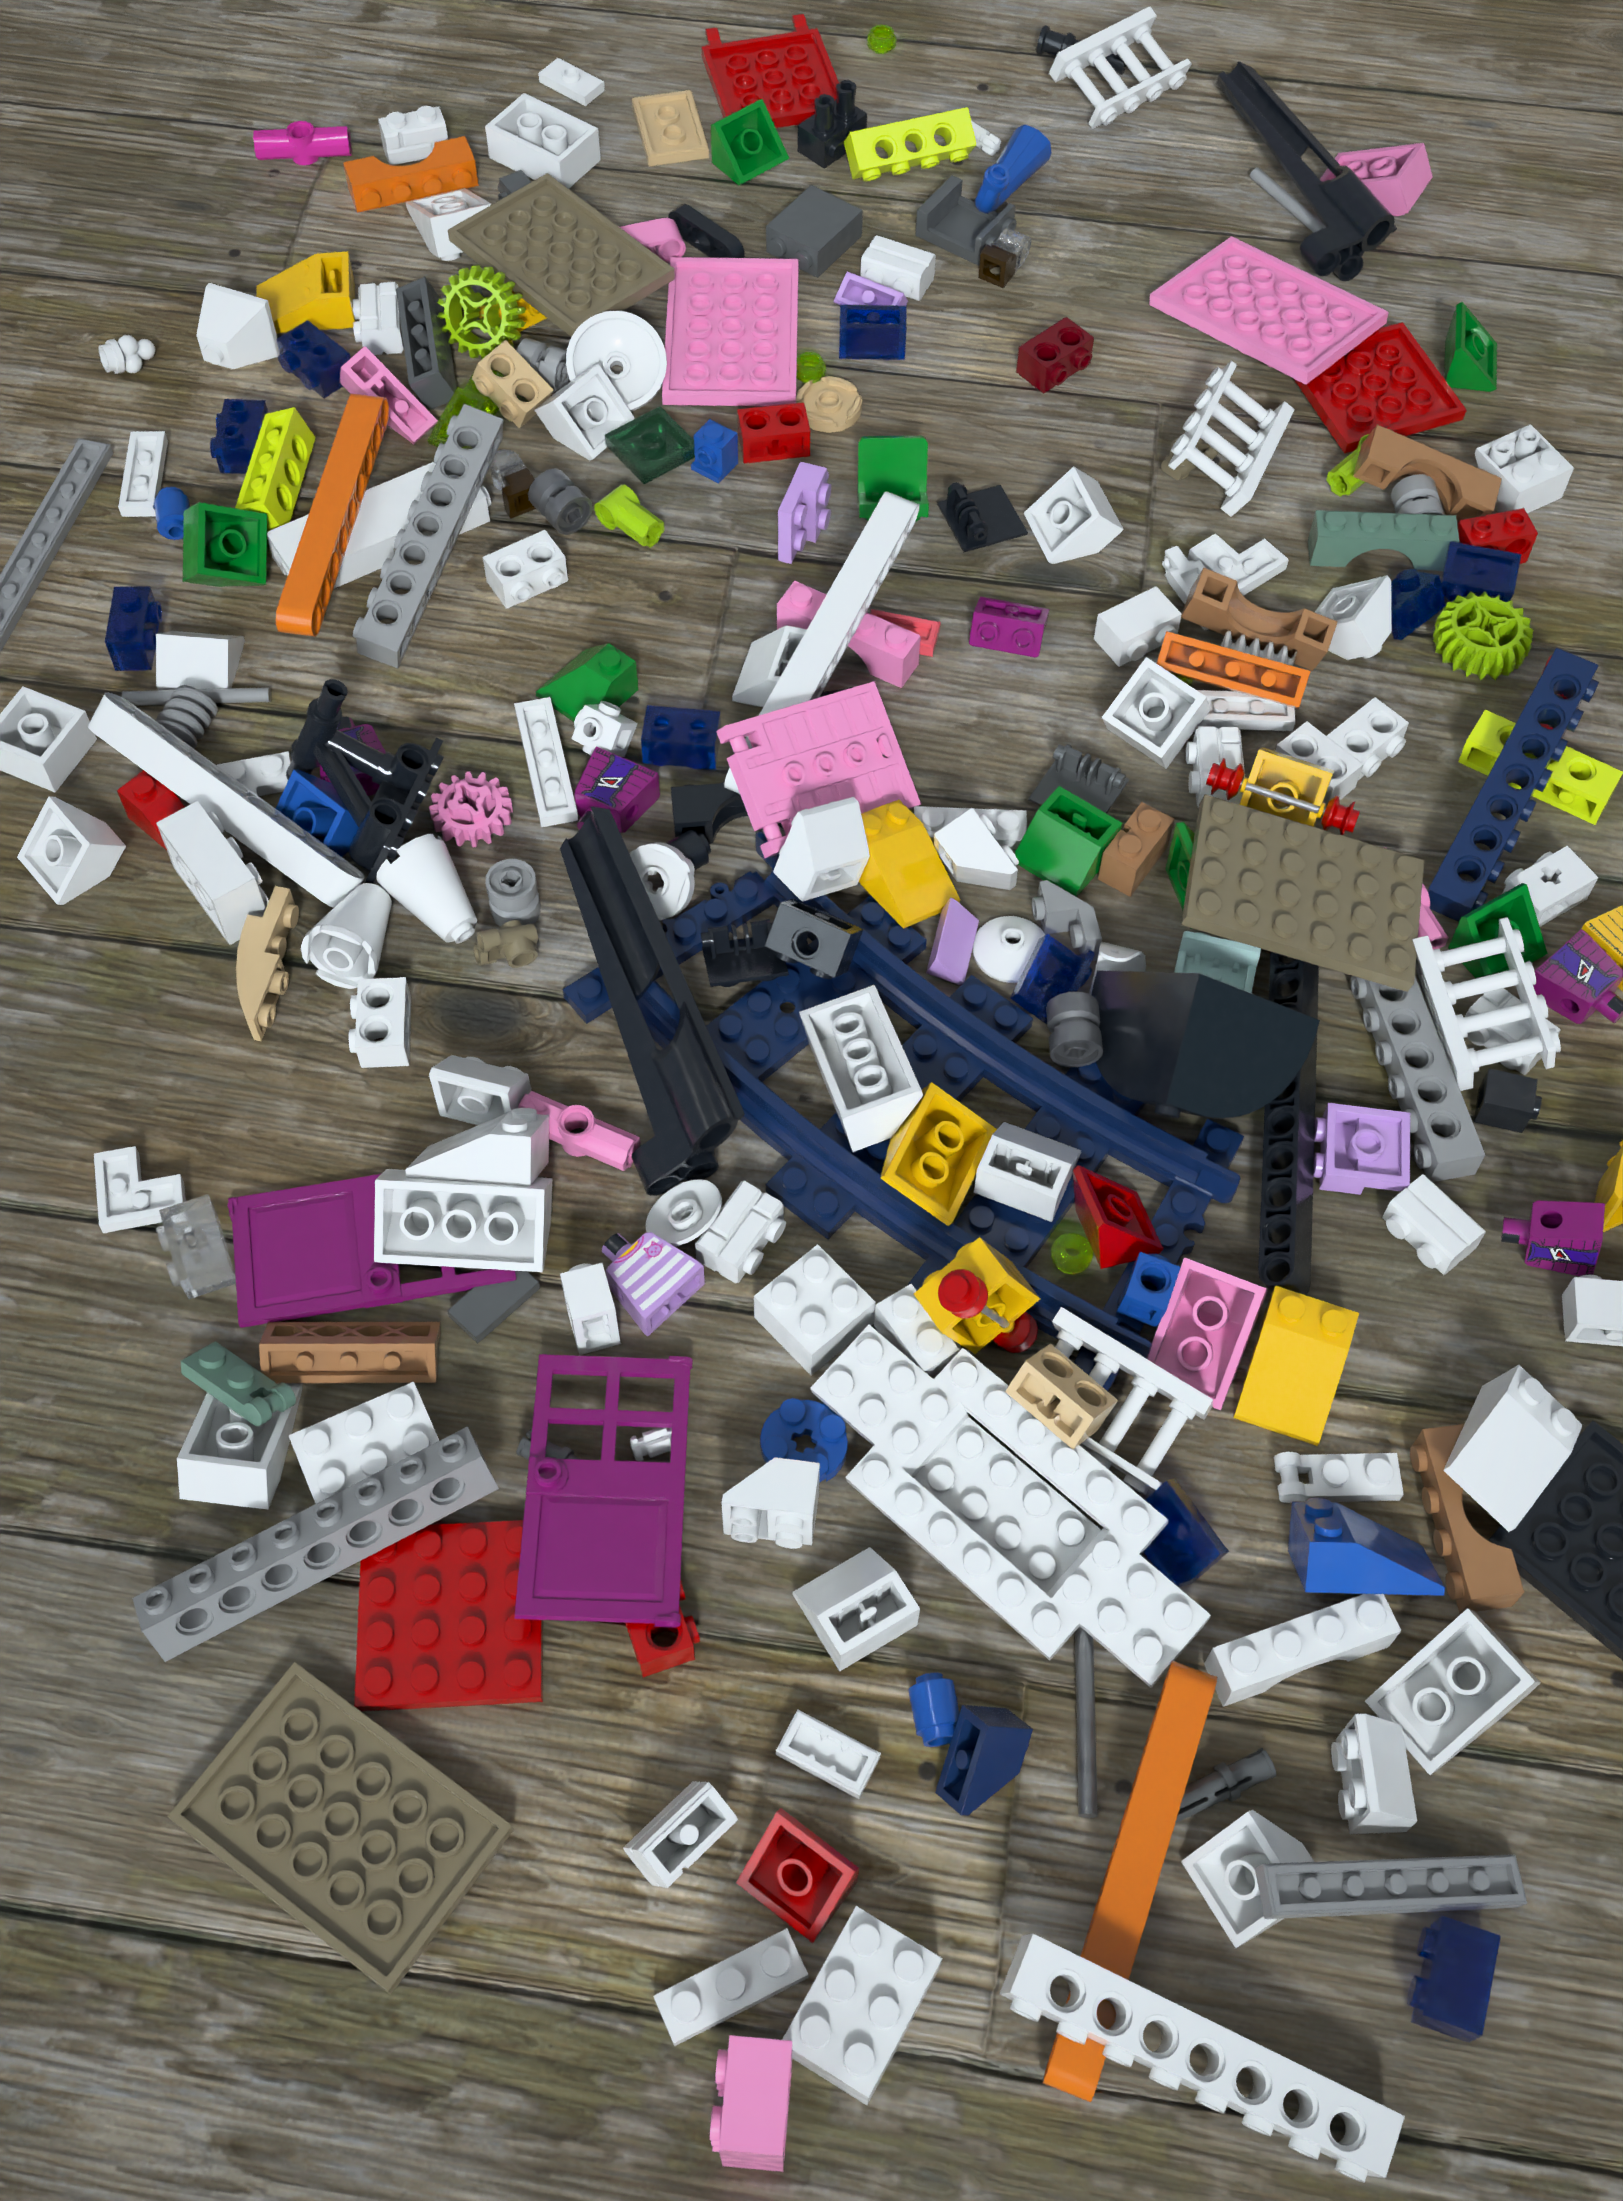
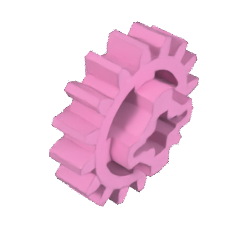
M466 772L465 779L462 780L453 775L451 776V785L440 783V794L434 793L431 795L433 805L429 806L435 831H442L443 840L445 841L455 837L456 844L459 847L464 844L465 840L470 841L473 848L477 847L479 839H483L486 843L490 844L492 843L491 834L495 833L502 836L504 834L503 825L511 824L510 813H513V807L507 787L500 788L498 778L488 782L484 772L478 778H472L471 772Z

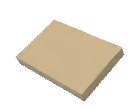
M691 90L632 98V109L648 166L709 158V147Z

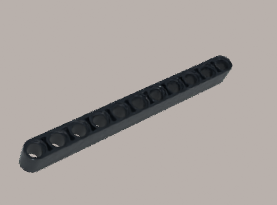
M1271 952L1269 1001L1318 1019L1319 966ZM1317 1033L1309 1055L1294 1080L1278 1097L1265 1105L1258 1272L1259 1278L1271 1292H1273L1275 1286L1307 1295L1311 1285Z

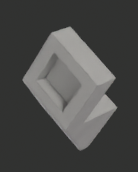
M1048 880L1040 881L1037 897L1032 898L1034 919L1041 921L1045 934L1070 931L1073 948H1079L1082 962L1096 961L1102 937L1094 907Z

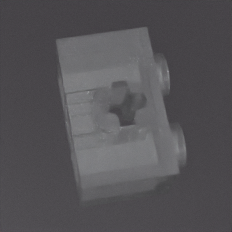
M209 1194L159 1210L163 1226L156 1228L163 1251H171L173 1261L166 1263L174 1287L181 1285L188 1299H192L236 1284L235 1270L218 1213Z

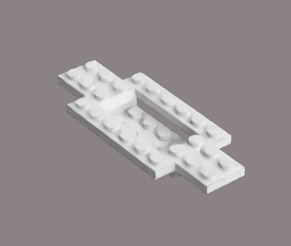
M868 1325L810 1388L815 1396L873 1445L869 1452L845 1477L847 1482L1049 1661L1071 1635L1081 1627L1145 1684L1152 1688L1169 1668L1171 1661H1174L1211 1617L1205 1609L1141 1556L1168 1524V1519L1080 1445L1075 1449H1071L1005 1391L1009 1386L964 1348L933 1379L873 1327ZM968 1413L972 1415L977 1421H979L983 1426H985L1003 1443H1005L1023 1460H1025L1043 1477H1045L1057 1489H1059L1063 1494H1065L1077 1506H1079L1083 1511H1085L1097 1523H1099L1103 1527V1529L1101 1530L1098 1526H1096L1091 1520H1089L1071 1503H1069L1064 1497H1062L1044 1480H1042L1031 1469H1029L1024 1463H1022L1018 1458H1016L997 1440H995L977 1423H975L971 1418H969Z

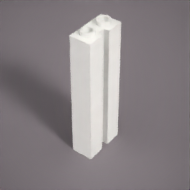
M434 462L365 491L333 589L381 569L387 558H393L396 551L394 549L396 536L400 529L406 530L409 523L407 516L413 500H420L423 493L421 492L423 478L427 471H433L436 465ZM456 474L449 475V477H452V478H458V477H460L459 475H456ZM483 485L479 489L459 535L490 522L488 506L491 505V499ZM445 503L435 504L440 507L447 506ZM308 515L267 532L272 557L284 575L288 576ZM425 531V532H422L421 534L426 535V536H430V535H433V534H435V533L430 532V531Z

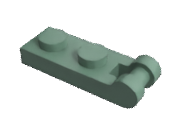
M216 1341L181 1360L182 1375L255 1426H261L272 1418V1413L275 1411L284 1412L296 1404V1396L288 1384L284 1382L275 1383Z

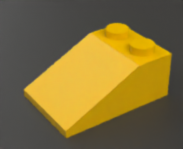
M899 799L861 813L870 857L859 883L903 929L941 913L949 898L960 903L957 891L924 824Z
M931 1082L922 1089V1098L894 1136L890 1138L880 1179L949 1226L957 1215L977 1173V1168L988 1143L997 1129Z
M1275 1286L1265 1309L1233 1418L1318 1446L1349 1352L1359 1313Z

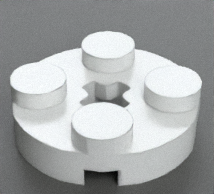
M661 842L642 845L631 851L629 854L658 919L662 920L679 914L689 904L694 892L695 869L691 860L685 858L683 853L677 848ZM658 872L664 881V886L658 888L655 892L652 890L653 883L648 881V876L655 875Z

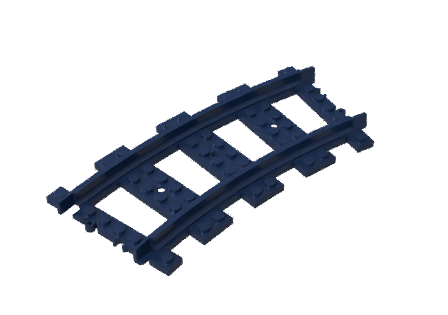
M761 831L755 834V845L757 853L772 868V872L766 880L757 872L752 873L749 871L735 880L732 891H729V887L725 883H715L710 889L711 900H703L675 919L662 920L663 930L666 932L665 935L679 965L702 951L700 933L708 932V928L727 926L728 933H730L731 924H735L736 928H738L742 923L749 921L772 905L779 908L781 902L793 898L801 901L773 873L779 859V854L764 858L760 845L768 841ZM826 895L803 901L808 905L864 929L848 972L835 978L832 977V979H824L810 972L811 967L801 962L796 964L786 962L788 976L777 977L771 981H762L706 1025L745 1113L740 1121L788 1160L765 1184L766 1193L781 1201L788 1210L827 1240L854 1212L858 1213L887 1235L926 1260L908 1283V1285L912 1284L916 1291L923 1286L924 1280L930 1274L943 1269L956 1258V1254L961 1247L974 1242L980 1237L1012 1261L1039 1296L1040 1300L1026 1311L1035 1319L1039 1330L1058 1339L1056 1336L1059 1331L1054 1328L1052 1321L1062 1307L1148 1359L1152 1344L1139 1336L1146 1323L1116 1312L1130 1270L1135 1261L1129 1262L1103 1310L1027 1269L1075 1202L1073 1173L1052 1222L975 1194L954 1224L952 1223L947 1226L880 1179L890 1139L853 1152L837 1112L818 1129L768 1088L763 1081L809 1044L799 1012L875 985L881 1001L917 1029L902 1045V1048L921 1090L932 1082L960 1102L984 1077L1037 1112L1025 1130L1081 1150L1075 1168L1080 1165L1096 1173L1108 1155L1146 1176L1168 1186L1169 1190L1151 1223L1163 1247V1250L1158 1255L1167 1258L1170 1263L1175 1265L1178 1264L1182 1255L1193 1251L1195 1242L1189 1240L1184 1235V1231L1195 1230L1198 1233L1203 1232L1205 1227L1203 1216L1211 1199L1224 1204L1233 1200L1241 1178L1237 1173L1229 1170V1167L1242 1145L1244 1136L1207 1119L1192 1146L1137 1117L1146 1103L1130 1099L1114 1090L1100 1073L1096 1062L1082 1067H1071L1064 1075L1016 1044L1032 1027L1033 1017L973 975L950 997L933 986L907 965L926 949L927 940L911 926L903 929L871 895L848 914L843 912ZM809 932L807 937L812 941L809 946L817 951L819 946L818 938L815 934ZM599 967L563 989L564 999L586 1024L612 1008ZM660 967L654 981L637 1003L652 1038L665 1049L676 1033L680 1010L676 1001L655 981L664 975ZM785 1002H790L794 1004L795 1010L791 1013H784L780 1010V1006ZM1141 1281L1148 1290L1158 1291L1153 1283ZM1081 1346L1074 1364L1089 1375L1096 1365L1093 1359L1097 1354ZM1120 1368L1116 1374L1111 1372L1103 1385V1388L1108 1392L1121 1370Z

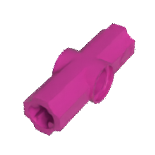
M295 121L289 124L286 129L253 131L254 150L258 160L292 158L298 165H311L319 157L352 156L351 136L347 126L314 128L307 121Z

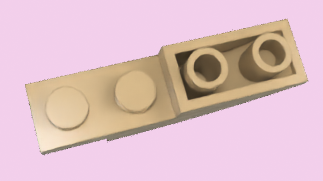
M274 887L263 917L247 914L238 945L236 962L238 995L253 1039L257 1041H262L267 1027H272L276 1017V1003L279 996L285 994L289 983V974L285 971L281 959L285 955L286 938L289 930L296 926L299 918V908L295 905L289 888Z

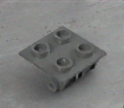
M1059 744L1053 754V758L1056 760L1035 788L1028 801L1041 806L1057 787L1061 786L1107 814L1129 782V778H1126V775L1122 774L1121 769L1118 767L1115 769L1103 762L1101 763L1099 758L1092 762L1090 754L1087 753L1082 757V753L1073 749L1071 745L1067 744L1064 747Z

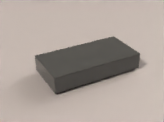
M515 1271L516 1280L472 1288L447 1310L449 1317L478 1344L540 1289L539 1282L529 1272Z

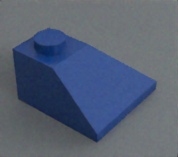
M293 769L275 809L342 857L350 849V845L358 830L357 824L332 783L301 770Z

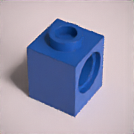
M1140 1252L1130 1270L1116 1312L1157 1328L1167 1310L1181 1267L1170 1263L1167 1258L1161 1255ZM1141 1281L1153 1283L1158 1291L1148 1290Z

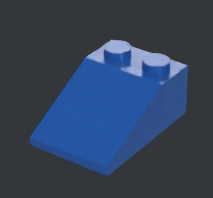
M1310 1498L1306 1502H1292L1288 1552L1305 1592L1444 1596L1445 1586L1422 1545L1339 1503H1334L1324 1498Z

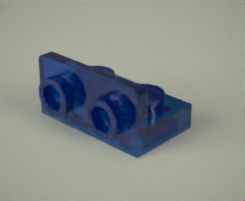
M1450 542L1447 547L1442 578L1436 594L1445 596L1449 601H1454L1458 595L1465 598L1470 591L1477 597L1481 596L1485 591L1488 597L1495 598L1497 595H1500V600L1508 602L1514 595L1521 554Z

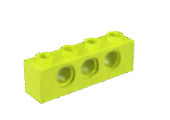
M968 107L853 131L849 133L844 141L852 179L863 178L865 182L881 177V173L892 171L893 175H900L910 171V167L921 165L922 169L932 168L940 164L939 161L950 159L951 163L960 162L967 159L970 152L977 145ZM934 135L942 136L946 146L938 145ZM905 141L913 142L917 152H910L905 146ZM875 148H883L887 152L888 158H880Z
M295 407L265 414L235 506L236 509L267 514V532L290 522L316 438Z
M1485 710L1467 738L1458 762L1488 776L1516 723ZM1566 746L1559 762L1551 760L1547 769L1553 772L1544 791L1535 790L1533 797L1596 825L1623 772ZM1524 754L1528 758L1537 759L1533 754ZM1508 783L1509 786L1515 789H1522L1515 783Z

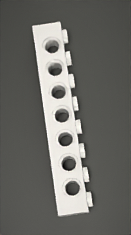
M1035 1934L1021 1937L1000 1991V1995L1012 2000L1010 2006L1012 2011L1037 2022L1040 2016L1043 2015L1059 2023L1056 2030L1057 2033L1077 2043L1085 2044L1087 2038L1105 2046L1102 2053L1105 2057L1127 2067H1131L1134 2060L1151 2069L1150 2079L1168 2088L1178 2090L1181 2083L1197 2091L1195 2100L1198 2103L1220 2113H1224L1226 2107H1229L1244 2115L1243 2125L1259 2133L1271 2136L1274 2129L1290 2137L1288 2146L1303 2155L1318 2159L1319 2154L1323 2153L1337 2160L1335 2170L1352 2179L1365 2183L1367 2176L1386 2178L1405 2116ZM1057 1976L1063 1978L1070 1987V1998L1063 2007L1057 2005L1050 1994L1051 1983ZM1103 1999L1111 2002L1116 2011L1115 2022L1109 2029L1102 2027L1097 2019V2007ZM1150 2022L1158 2026L1162 2035L1161 2044L1155 2052L1150 2051L1143 2040V2031ZM1196 2045L1204 2049L1208 2060L1206 2069L1200 2075L1192 2069L1190 2064V2053ZM1242 2068H1246L1253 2078V2089L1247 2097L1241 2095L1236 2084L1237 2075ZM1289 2091L1294 2092L1299 2100V2112L1293 2120L1287 2117L1283 2108L1284 2097ZM1336 2114L1342 2117L1346 2128L1343 2139L1338 2143L1333 2139L1330 2132V2123Z

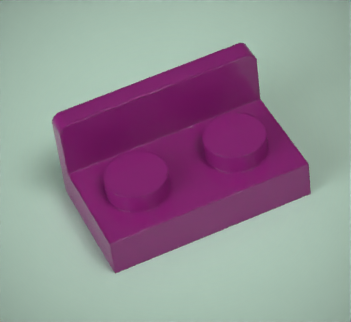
M980 597L973 613L969 644L971 646L1036 658L1040 654L1042 638L1050 609Z

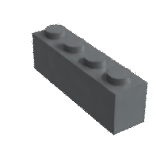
M424 276L397 288L396 294L409 385L429 411L457 399L458 394L450 343H448L449 334L442 330L443 325L447 324L445 319L437 317L438 313L444 311V307L437 303L440 297Z

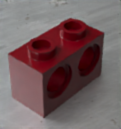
M1065 317L1019 346L1016 373L1044 394L1053 387L1061 385L1068 377L1079 370H1084L1091 363L1094 337L1068 317Z

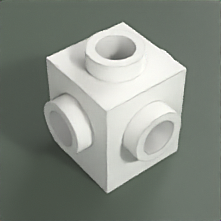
M600 701L599 705H584L575 718V731L572 740L582 744V750L592 755L596 747H599L620 757H625L638 723L621 715V708L609 702Z

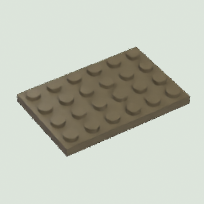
M548 173L448 229L449 241L483 268L491 266L494 267V274L498 272L505 273L504 284L509 281L515 282L513 292L523 295L522 299L571 337L577 328L592 316L608 311H624L675 280V270L672 266Z
M1204 794L1199 803L1181 925L1408 992L1415 980L1417 952L1412 939L1418 938L1424 860Z
M296 1662L291 1665L167 1816L173 1823L390 1995L514 1831L513 1826Z

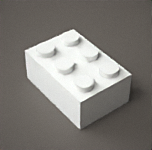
M525 93L485 126L489 158L515 171L522 170L527 177L533 180L548 173L569 189L601 160L597 127Z
M196 801L156 822L174 869L223 937L231 945L240 940L247 914L263 917L269 900L259 886L262 883V879L251 862L246 865L241 860L243 854L233 837L227 839L222 834L224 828L213 811L207 814L200 803Z
M414 1382L288 1435L315 1504L439 1441Z
M856 1906L782 2039L792 2041V2059L865 2105H868L933 1982L943 1958Z

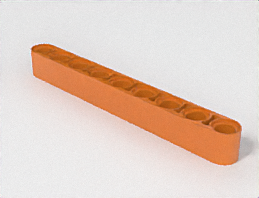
M352 393L348 398L277 606L276 627L280 633L316 637L320 631L387 427L389 404L386 397Z
M1171 1661L1080 1955V1957L1129 1980L1217 1683L1216 1676L1175 1661ZM1069 1991V1994H1068V1998H1067L1066 2003L1068 2002V2000H1069V1998H1070V1991ZM1103 1999L1097 2007L1096 2014L1101 2026L1109 2029L1115 2022L1116 2011L1111 2002ZM1057 2033L1042 2083L1091 2102L1106 2057L1102 2054L1105 2046L1089 2038L1086 2039L1085 2044H1080Z

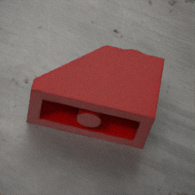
M143 770L120 787L117 792L127 817L166 849L156 822L185 808V806L173 791Z

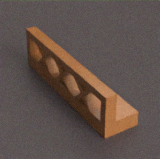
M268 1322L259 1342L261 1373L275 1383H436L438 1378L437 1346L441 1334L440 1322Z

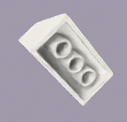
M875 985L799 1012L811 1050L852 1151L854 1152L892 1138L923 1094Z
M386 1169L375 1179L374 1262L543 1272L551 1224L552 1178H536L531 1186L410 1178L406 1177V1170Z

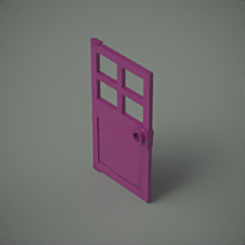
M381 1174L228 1198L227 1206L233 1229L238 1324L240 1328L467 1291L478 1286L516 1280L515 1270L489 1269L456 1275L455 1267L441 1266V1278L401 1284L399 1264L374 1262L375 1179Z
M539 1354L515 1619L655 1623V1627H679L681 1625L679 1598L690 1370L693 1366L692 1358L669 1356V1359ZM553 1374L607 1376L605 1410L550 1408ZM620 1377L674 1379L673 1412L618 1410ZM549 1424L603 1425L601 1460L546 1457ZM617 1426L672 1428L670 1463L615 1461Z

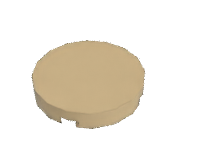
M821 377V381L815 383L811 380L798 390L796 403H805L809 427L815 431L827 433L843 431L857 422L862 411V397L857 393V388L853 383L838 377Z

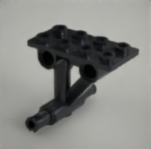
M329 679L325 681L319 698L312 700L307 708L305 724L299 737L293 742L290 749L292 761L286 771V778L289 780L293 769L311 774L313 769L321 765L358 826V830L350 845V856L358 865L370 870L365 883L373 884L381 865L386 859L392 864L397 855L396 850L401 847L404 841V837L418 812L417 810L444 756L438 754L443 740L436 737L430 750L415 743H405L398 748L394 755L388 751L384 754L337 730L343 716L341 705L346 698L345 696H347V687L339 680ZM351 767L373 777L372 782L380 785L372 802Z

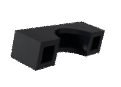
M725 782L671 787L675 837L688 830H693L696 834H703L709 844L714 843L716 835L724 825L734 819L748 816L741 795L724 788Z

